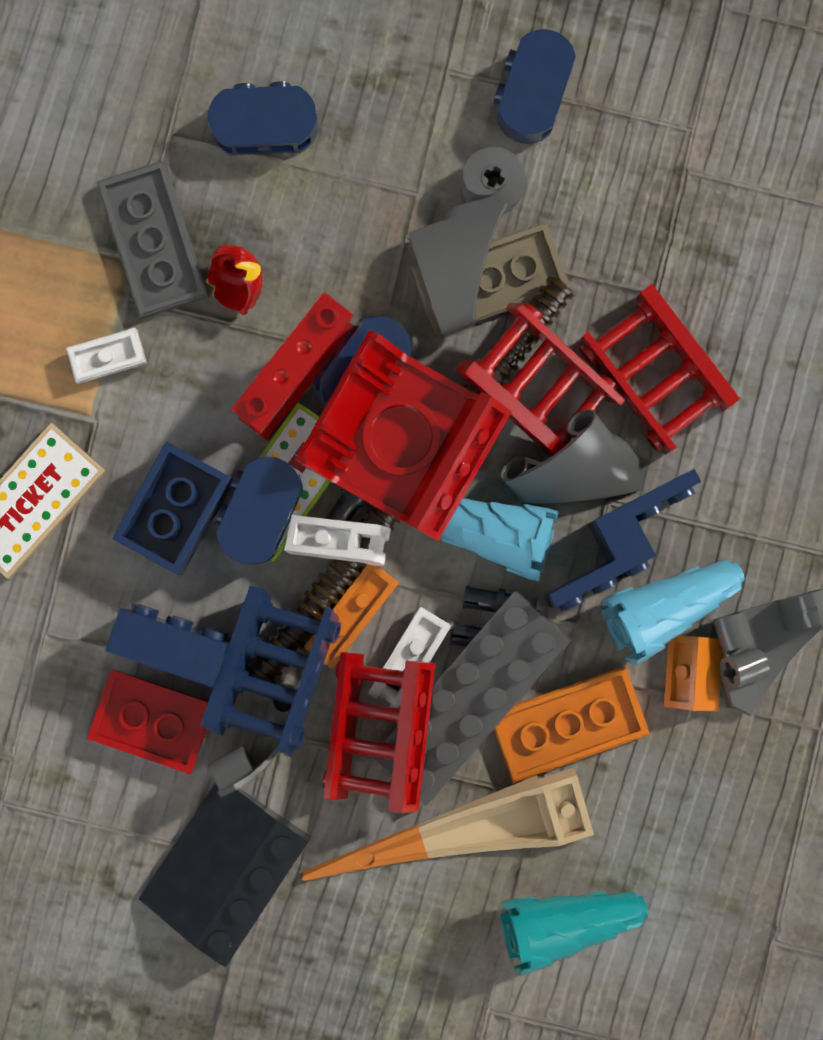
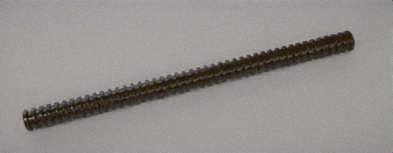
M548 276L546 279L547 285H541L539 288L540 294H534L532 297L533 303L530 305L541 313L540 321L545 326L550 327L553 324L552 318H557L560 315L558 310L560 308L564 309L567 305L565 301L567 299L571 300L574 295L564 282L556 277ZM529 329L523 333L493 369L495 374L492 378L501 386L504 384L505 379L510 380L512 370L517 371L519 368L517 363L519 361L523 362L526 359L524 354L532 351L531 345L539 342V339ZM469 384L464 385V388L480 395L473 386ZM376 507L373 511L370 509L367 511L369 516L366 520L364 518L360 520V523L386 526L391 529V532L395 529L393 527L394 523H400L399 520ZM362 537L360 548L368 549L370 538ZM333 559L334 561L331 565L327 563L325 566L327 571L324 574L320 572L318 575L320 580L317 583L314 581L311 584L313 589L310 592L306 591L304 593L306 598L303 601L299 600L297 602L299 607L292 609L290 612L321 620L325 608H330L333 603L337 604L339 602L338 596L346 593L344 588L347 585L351 586L353 584L351 579L354 576L358 577L360 575L358 570L361 567L365 568L367 564ZM284 625L283 628L278 627L276 637L271 636L269 640L271 641L270 644L297 651L298 648L301 650L304 648V640L309 641L311 635L309 632ZM257 655L255 657L257 659L256 663H250L248 666L250 668L248 674L251 677L276 684L275 678L277 676L281 677L284 674L282 669L284 667L288 668L290 665Z

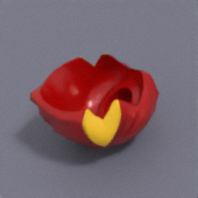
M233 244L221 245V247H218L213 252L206 281L215 287L213 296L223 307L246 315L248 310L253 308L259 299L263 286L262 269L258 260L248 250Z

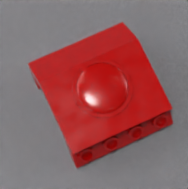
M369 330L295 460L309 468V470L397 520L439 541L512 411L493 396L481 392L479 395L464 388L408 356L380 334Z

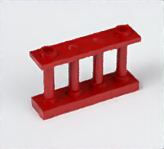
M650 284L636 297L639 303L636 306V311L596 341L589 331L585 333L579 340L582 345L579 350L591 366L596 363L603 374L618 385L617 392L625 399L626 404L648 431L645 434L647 441L657 452L662 450L667 455L677 448L670 439L711 407L715 409L719 407L723 412L738 402L740 397L654 285ZM645 321L648 323L653 321L661 331L658 334L659 339L617 369L605 354V351ZM675 350L683 360L680 363L681 367L639 398L627 380L665 351ZM689 378L692 380L697 378L705 389L702 391L703 396L661 427L648 409Z
M323 292L231 408L239 416V420L268 442L296 404L299 403L314 384L317 373L352 330L354 325L349 321L353 318L354 314Z
M510 302L506 309L517 319L483 360L478 359L475 362L463 359L454 370L480 394L484 392L493 396L512 412L508 419L552 457L571 442L572 436L567 431L569 420L560 431L555 430L553 433L544 425L547 421L546 416L578 377H581L594 390L572 417L581 410L592 409L595 411L604 400L621 405L625 399L616 392L619 387L612 379L604 374L599 376L540 321L542 315L536 308L527 302L524 304ZM529 329L543 343L510 383H504L501 386L492 378L495 374L493 369L523 333ZM554 352L568 367L534 408L530 406L527 409L518 401L521 398L519 393Z
M341 652L340 661L336 666L337 687L327 770L323 776V799H348V790L388 797V811L398 813L419 811L435 663L406 661L405 668L401 671L363 666L364 654ZM361 680L401 685L402 696L399 708L359 702ZM357 717L396 722L398 725L396 743L392 745L355 739ZM353 753L391 759L394 763L392 780L387 782L351 776Z

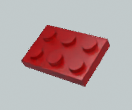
M111 669L87 739L191 775L207 730L201 727L200 724L209 701Z

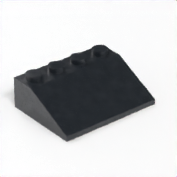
M215 782L142 892L139 900L191 945L226 968L309 842L311 836L240 788L220 797L218 793L220 790Z

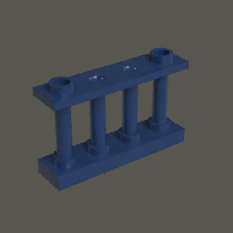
M250 585L200 726L211 733L221 736L224 735L226 728L235 726L280 740L277 750L283 755L292 758L294 749L299 750L303 743L305 728H302L330 644H335L339 637L341 623L338 622L339 617L330 608H325L322 619L317 620L273 607L272 598L264 589ZM272 621L316 634L310 654L306 655L261 641L259 633L262 624ZM258 655L304 669L298 689L293 690L249 676L246 670L250 659ZM245 690L291 704L292 707L285 726L236 711L234 704L238 693H242Z

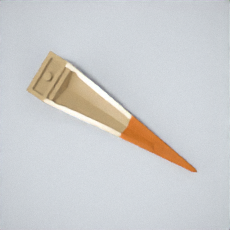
M570 768L540 779L536 775L305 870L300 874L301 880L308 881L367 868L436 857L498 850L562 846L592 836L594 832L577 774L574 768Z

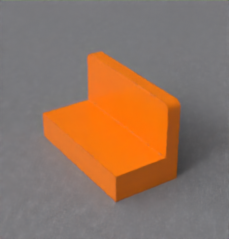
M678 635L668 642L664 707L692 711L719 710L721 690L719 667L723 659V652L718 638Z

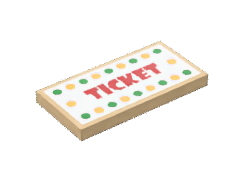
M53 423L49 424L0 479V573L7 579H11L107 472Z

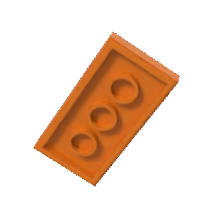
M625 665L521 701L512 708L494 729L512 783L650 735Z

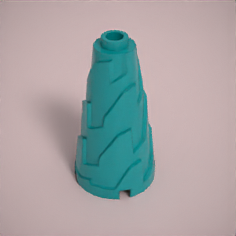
M634 891L611 894L598 892L579 896H554L535 899V897L512 898L502 901L500 904L502 910H509L507 913L500 914L509 958L519 957L521 960L520 965L513 966L518 976L531 974L532 972L554 965L553 962L583 951L585 948L618 938L617 935L642 926L643 919L648 918V908L644 897H638Z

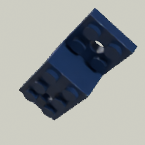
M693 469L588 523L587 525L607 562L545 594L544 597L549 607H559L561 611L569 610L584 602L582 594L592 590L593 594H599L618 584L615 577L623 573L625 577H632L650 567L648 560L656 555L639 521L662 511L660 503L665 500L668 501L669 505H672L695 494L692 486L702 482L696 470Z

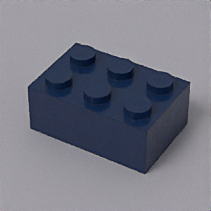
M166 442L112 539L171 572L183 575L229 493L233 478Z
M132 604L131 608H120L106 652L214 687L230 641L226 640L228 633L211 627H203L201 632L192 629L194 622L174 615H168L166 620L157 617L159 610L142 604Z

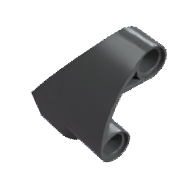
M485 196L451 209L442 221L409 232L417 262L443 337L474 326L473 321L476 318L475 312L481 276L492 238L507 207L504 201Z
M585 409L576 413L569 420L567 431L573 440L555 455L542 463L525 456H517L509 460L500 472L502 481L521 502L560 503L600 499L640 491L643 487L646 467L631 447L622 438L611 433L592 409Z
M823 588L713 619L724 655L720 662V675L731 707L747 715H752L761 698L783 668L811 638L823 629Z
M291 683L279 684L293 690L298 689L297 686ZM268 698V706L277 724L285 726L291 709L283 710L277 706L275 699ZM278 744L269 757L258 766L252 755L242 746L209 763L211 774L220 790L218 792L220 797L237 790L259 774L278 754Z

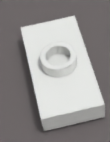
M136 328L66 348L77 384L147 364Z

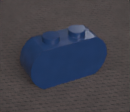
M548 29L535 30L521 38L517 51L513 49L509 51L504 70L510 73L506 84L499 82L493 104L499 105L497 121L501 130L506 136L516 142L533 144L551 135L576 57L573 46L562 34Z
M273 82L269 84V87H255V85L250 83L236 84L233 88L223 89L212 100L208 110V123L214 140L230 156L301 153L311 146L318 132V117L313 99L303 88L291 86L288 82Z
M366 317L360 319L315 376V393L324 407L327 405L369 330L380 334L411 357L410 338L406 330L398 322L387 317Z
M261 457L248 463L244 472L237 471L230 486V490L234 491L233 497L229 505L223 504L215 520V524L220 525L217 530V539L222 550L231 559L248 565L262 564L274 558L291 520V516L303 493L302 481L292 466L279 458Z

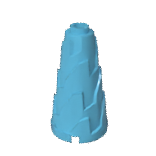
M463 498L441 538L443 542L477 553L478 556L506 567V571L539 582L540 572L543 573L555 532L551 528L553 522L557 523L558 511L524 504L522 507L495 502L485 503Z
M725 559L702 568L699 566L668 579L657 580L635 589L630 587L611 594L601 600L600 605L609 606L601 610V613L619 651L628 647L632 653L625 656V659L631 664L637 665L666 648L664 646L666 643L691 628L693 623L720 608V603L742 589L741 582L745 581L742 569L736 562L730 563V561Z

